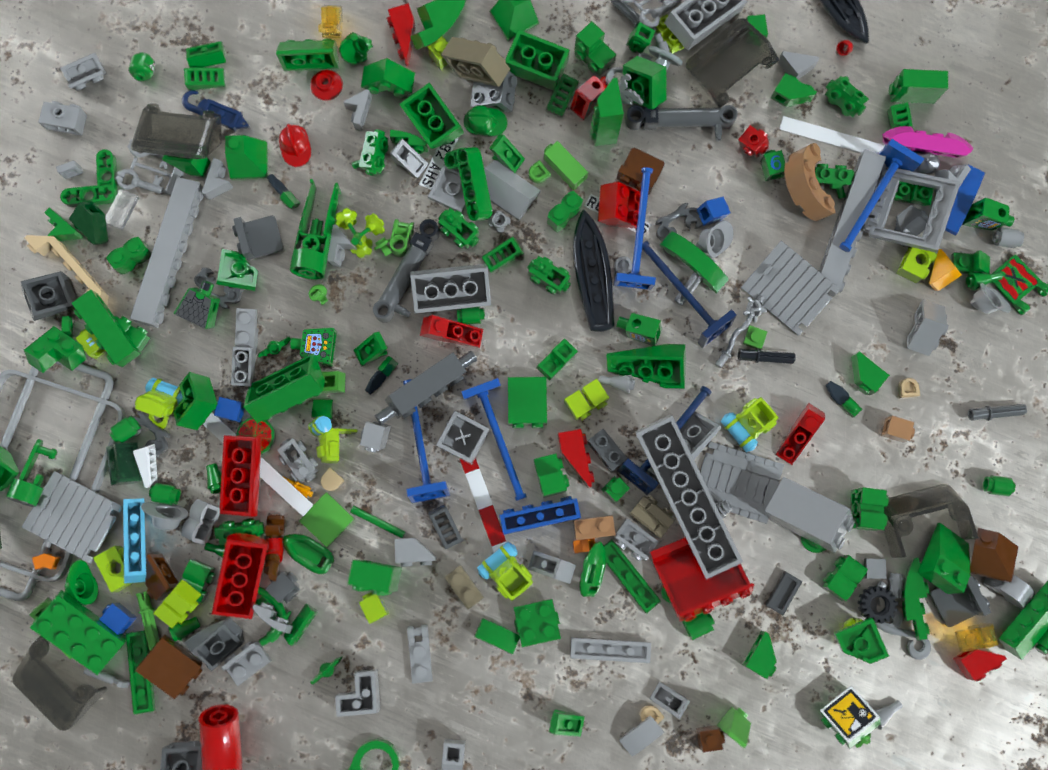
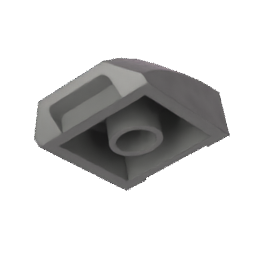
M61 271L21 281V288L34 321L63 312L73 307L72 302L78 299L71 279Z
M229 618L202 629L184 643L190 652L204 662L207 668L212 671L244 643L242 629Z
M198 740L173 742L162 749L160 770H202L201 742Z

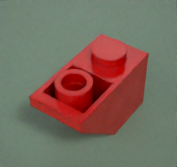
M968 648L953 658L966 679L972 681L984 679L987 672L1000 668L1003 665L1002 662L1007 660L1004 655Z

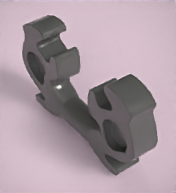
M684 203L671 214L658 218L655 225H661L656 232L657 238L663 241L671 231L677 233L674 227H668V225L680 216L686 217L684 221L686 227L690 228L691 223H695V229H698L702 225V221L696 210L697 208L685 209L688 203Z
M202 268L201 272L194 278L195 284L199 288H201L203 280L215 284L216 278L214 276L209 278V275L214 272L209 268ZM225 286V296H219L213 292L211 294L220 298V307L230 309L226 303H239L244 289Z
M137 412L140 417H133L140 425L147 427L153 432L156 438L155 440L147 441L145 446L155 444L156 458H159V455L168 449L165 437L170 438V434L150 421L144 412ZM141 428L138 430V433L134 436H138L141 433Z

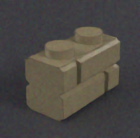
M644 495L630 511L629 515L657 538L661 539L674 523L675 519L672 518L674 514L665 507L662 510L657 506L658 501L652 496L646 497Z
M462 565L444 577L467 610L484 598Z

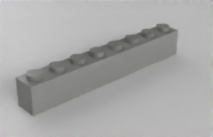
M866 149L859 155L854 169V179L851 181V185L848 186L846 197H844L819 268L820 273L840 288V293L845 286L844 276L848 275L851 268L849 264L850 259L854 258L857 251L855 247L856 242H859L863 231H859L851 245L850 252L843 251L839 246L846 240L880 184L879 176L883 174L886 168V164H884L885 156ZM832 290L827 293L833 297L836 295Z
M181 177L176 179L130 317L136 323L158 328L159 324L163 322V312L165 306L169 304L171 288L176 283L175 275L181 267V257L187 249V239L193 231L192 224L194 218L198 216V205L200 200L204 198L202 194L203 187L199 182Z

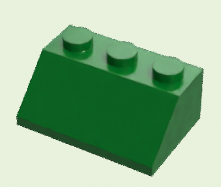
M326 38L318 41L311 39L304 41L287 40L280 42L276 50V55L284 71L338 69V47L336 41Z
M430 82L399 104L431 149L450 144L464 134L461 125Z

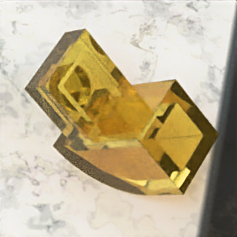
M322 6V22L318 24L319 32H322V38H341L343 27L342 6Z
M992 623L968 626V629L955 631L960 652L980 648L987 649L998 645Z

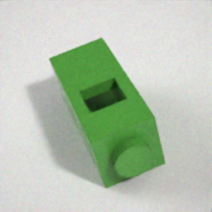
M558 141L554 144H549L545 148L544 160L573 190L587 179L588 171Z

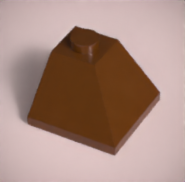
M978 528L970 573L1011 583L1019 546L999 532Z
M162 554L146 555L145 584L148 588L147 593L155 601L163 600L178 585L179 581Z

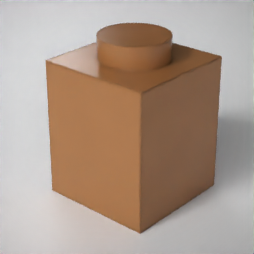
M895 416L885 418L881 436L902 443L910 441L915 434V428H913L915 422Z

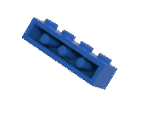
M572 496L560 498L561 502L557 503L549 500L541 502L542 506L534 507L533 504L522 506V510L516 512L514 508L504 510L503 514L500 515L503 534L507 535L580 519L581 514L577 498L572 499Z

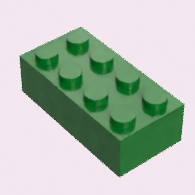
M353 560L347 585H351L352 590L355 591L373 590L372 594L387 596L398 590L402 567L368 560Z
M63 590L59 591L30 626V629L96 675L101 672L124 645L126 640L124 634H116L99 620V616Z

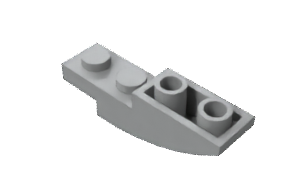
M236 308L235 347H233L231 385H252L259 329L257 328V309Z

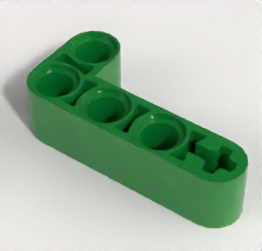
M459 148L446 153L444 156L445 166L448 169H459L469 219L471 221L490 219L492 216V206L479 148Z

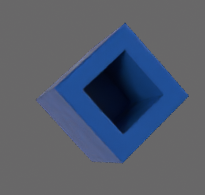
M724 197L705 201L696 209L704 226L720 222L731 214Z
M219 397L218 405L214 410V416L241 423L245 412L244 403Z
M112 603L103 609V615L99 620L116 634H122L127 631L137 617L122 604Z

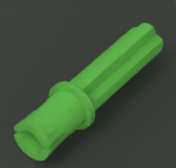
M145 591L143 592L144 600L142 592L137 593L136 596L140 608L138 613H141L148 647L151 651L160 639L153 614L155 608H152L150 596Z

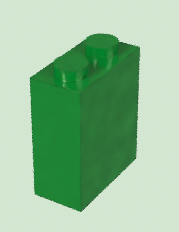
M903 69L896 76L893 83L889 85L888 94L891 95V102L935 104L948 90V71Z
M508 377V425L512 426L513 429H523L524 425H532L533 429L543 428V425H547L546 377Z

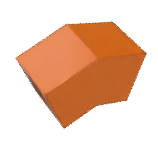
M595 538L573 541L574 553L589 552L595 544Z
M44 553L32 557L35 570L43 568L56 569L61 557Z

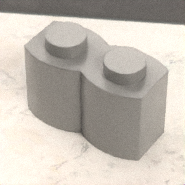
M197 499L191 506L189 518L182 527L181 536L205 545L211 536L212 526L218 520L220 508Z

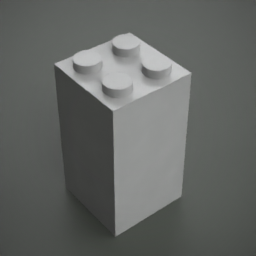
M785 477L781 480L765 509V513L772 522L833 553L837 549L840 550L842 548L846 532H850L855 523L850 508Z

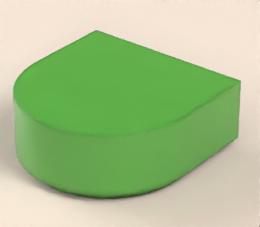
M540 160L529 169V178L534 183H542L551 176V173Z

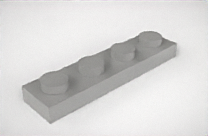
M571 637L570 658L650 663V642Z

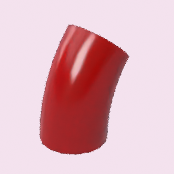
M227 704L215 705L205 709L198 718L202 770H242L238 710L234 706Z

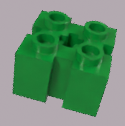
M864 487L851 490L850 505L854 518L853 521L855 522L852 529L866 531L884 530L888 522V517L884 514V507H887L889 503L887 490Z

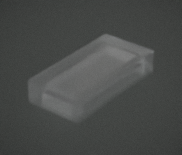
M120 188L105 217L106 224L123 231L139 197Z

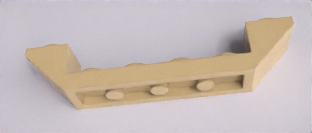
M27 235L24 237L29 243L27 247L36 254L38 252L45 256L52 251L57 257L61 256L65 260L62 262L64 266L76 273L74 277L82 285L86 284L88 287L86 291L88 292L91 289L98 293L108 306V294L60 240L54 236Z

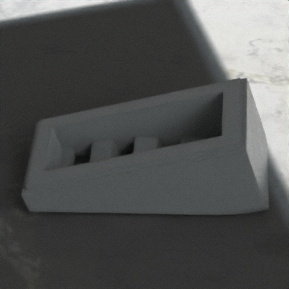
M445 504L428 512L445 550L463 541ZM445 512L446 515L435 520V516ZM447 519L449 520L448 523H446V524H444V525H442V526H440V527L438 526L439 523H441V522H443V521H445V520H447ZM452 526V530L442 534L441 531ZM453 534H456V537L448 541H445V538Z

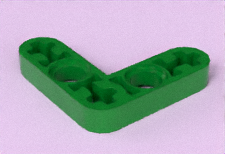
M107 149L100 150L96 155L97 185L64 189L60 194L61 201L68 207H76L79 202L93 201L96 205L115 202L118 197L117 181L115 180L117 169L114 154ZM107 155L109 158L106 160L105 163L102 159H105ZM110 172L111 178L104 181L102 179L103 174ZM110 191L111 194L108 195V198L103 195ZM87 192H93L94 195L91 200H85ZM70 194H72L74 198H71V201H68L67 198H69Z

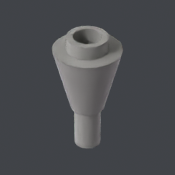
M632 375L600 376L599 378L601 384L611 385L626 393L634 390L635 379H632Z
M897 700L890 706L874 710L881 721V724L876 727L877 729L881 730L893 716V713L903 707L900 701Z

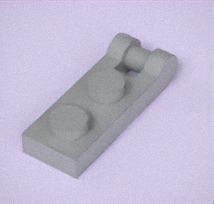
M421 625L418 628L409 626L407 627L412 684L432 682L428 625ZM422 635L423 641L415 642V636Z

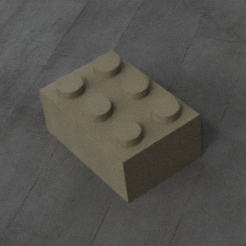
M452 37L441 54L459 78L496 87L501 85L510 70L505 63L506 60L496 51L497 48L491 43L486 44L477 40H467L463 37Z

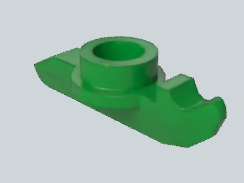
M290 336L279 342H269L267 348L263 349L257 357L267 356L269 353L273 355L278 354L281 351V347L291 341Z
M338 657L331 663L322 664L319 669L320 673L310 683L314 685L322 677L332 676L334 667L339 664L343 657Z

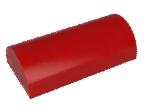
M224 435L220 514L248 517L258 516L262 437Z
M245 533L227 536L211 612L212 615L252 619L253 605L256 603L268 547L266 540Z

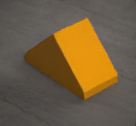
M943 249L938 250L929 281L930 286L935 291L941 290L962 276Z

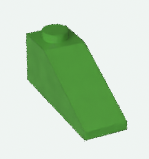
M731 707L717 726L741 747L745 748L747 746L751 722L746 719L748 715L742 709L738 708L736 710Z

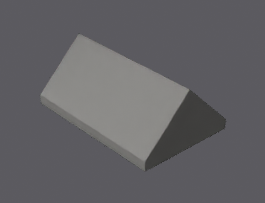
M495 160L484 168L490 201L520 221L541 191Z

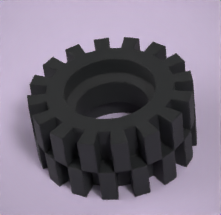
M880 586L868 587L869 589H864V593L859 595L860 601L858 600L857 604H860L858 609L862 612L861 615L866 619L873 618L875 623L882 624L891 621L890 618H894V612L898 610L895 608L898 605V602L895 601V595H892L890 590ZM875 597H881L884 600L885 607L881 612H874L871 609L870 604Z

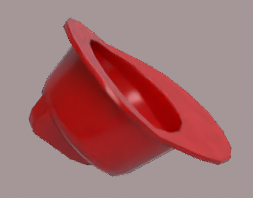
M287 124V127L279 135L281 153L287 164L293 167H301L311 157L308 134L301 126Z

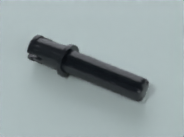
M739 348L738 360L754 361L755 363L793 364L796 360V354L792 352L759 350V348L755 350Z

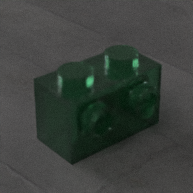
M137 442L115 443L106 447L111 486L134 484L142 481L133 454L134 450L139 449Z

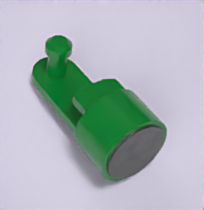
M38 439L33 446L19 479L13 480L6 497L17 503L36 507L44 490L40 487L44 477L41 474H37L33 484L27 482L39 454L48 456L49 459H54L57 456V450L43 447V440Z

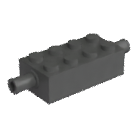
M470 350L458 359L454 352L390 394L385 399L388 407L375 414V418L380 425H383V423L394 416L397 419L401 416L404 419L416 411V406L421 408L432 400V395L438 397L448 389L447 385L450 384L452 387L464 379L463 374L467 372L465 368L477 361L475 354Z

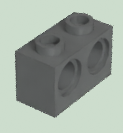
M604 428L587 441V444L610 473L628 459Z

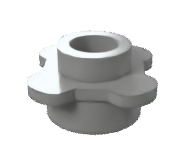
M496 211L492 219H489L488 224L491 227H495L497 232L502 233L505 226L510 224L511 220L501 211Z

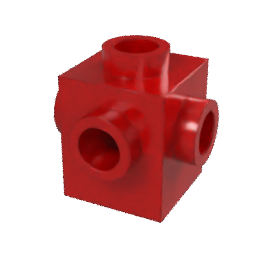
M751 125L738 139L743 152L750 157L753 155L758 158L769 147L768 135L763 130H757Z

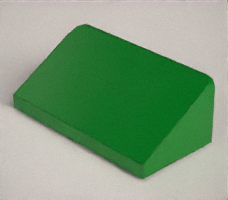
M222 41L187 48L186 60L189 67L204 68L225 63L226 57Z
M309 604L303 606L292 622L291 626L293 628L291 633L284 634V638L290 646L297 644L318 613Z

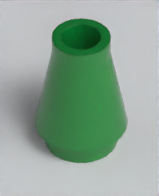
M210 464L206 466L207 489L210 490L211 494H217L221 492L222 473L218 468V464Z
M193 617L184 620L182 624L177 622L173 628H168L173 640L176 642L178 640L182 641L196 629L200 628L201 625L198 618Z

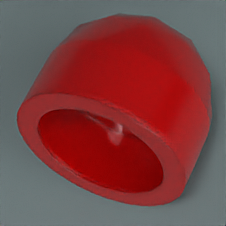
M849 40L839 42L836 47L838 54L841 56L848 55L853 50V44Z

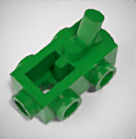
M840 76L835 81L832 79L825 87L828 90L825 93V96L828 97V102L832 105H838L845 116H851L852 118L855 115L860 116L867 108L865 104L869 98L849 82V77Z
M375 129L374 132L366 131L361 158L352 162L354 169L361 168L365 171V174L370 176L381 174L385 167V153L389 149L388 138L385 137L384 131Z
M817 164L815 175L818 182L828 183L830 188L836 189L838 199L846 197L843 186L851 185V181L854 179V170L846 169L847 166L835 165V168H828V164Z
M450 208L443 211L438 218L440 232L446 237L448 235L454 238L453 242L461 249L463 246L466 249L470 246L472 248L476 246L480 240L478 238L479 228L473 222L468 223L464 219V215L458 210L454 211ZM463 235H469L467 240L463 238Z
M538 256L537 259H532L527 267L529 269L528 275L531 276L529 279L537 285L539 283L545 285V290L552 295H555V293L560 295L562 291L566 292L571 285L569 282V272L562 267L557 268L554 266L553 262L547 257L542 258ZM559 280L560 284L556 285L553 281Z
M247 518L242 520V522L236 523L232 520L225 521L219 527H215V539H219V545H225L227 536L231 534L245 533L261 537L265 533L264 522L254 520V518Z

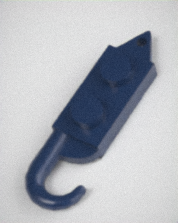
M189 90L182 97L184 108L200 115L202 118L233 131L250 127L243 118L242 112L211 99L202 100L198 106L190 104L188 102L189 96L193 94L198 95V91Z

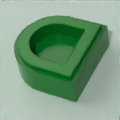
M62 316L61 331L69 337L73 336V320L71 316Z

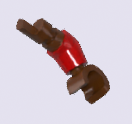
M269 515L266 519L267 525H265V534L269 538H266L268 547L263 572L269 576L270 580L276 582L279 564L283 560V542L279 536L284 535L285 518L282 515Z

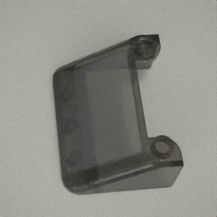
M740 18L731 23L690 57L686 62V68L712 101L721 108L729 102V95L726 91L758 64L765 69H769L779 61V58L769 40L746 19Z
M147 104L143 108L131 142V150L191 159H204L222 143L221 114H214V111L209 110L203 111L202 116L161 112L158 104Z
M39 636L13 674L12 681L57 729L65 731L72 728L108 688L104 686L95 689L89 684H84L73 692L42 660L49 652L50 642Z

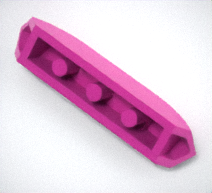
M901 126L890 129L882 134L885 145L891 139H894L913 152H931L938 156L958 159L967 156L974 149L965 139L949 132L944 137V134L934 133L928 135L925 131L918 130L914 132L910 126Z

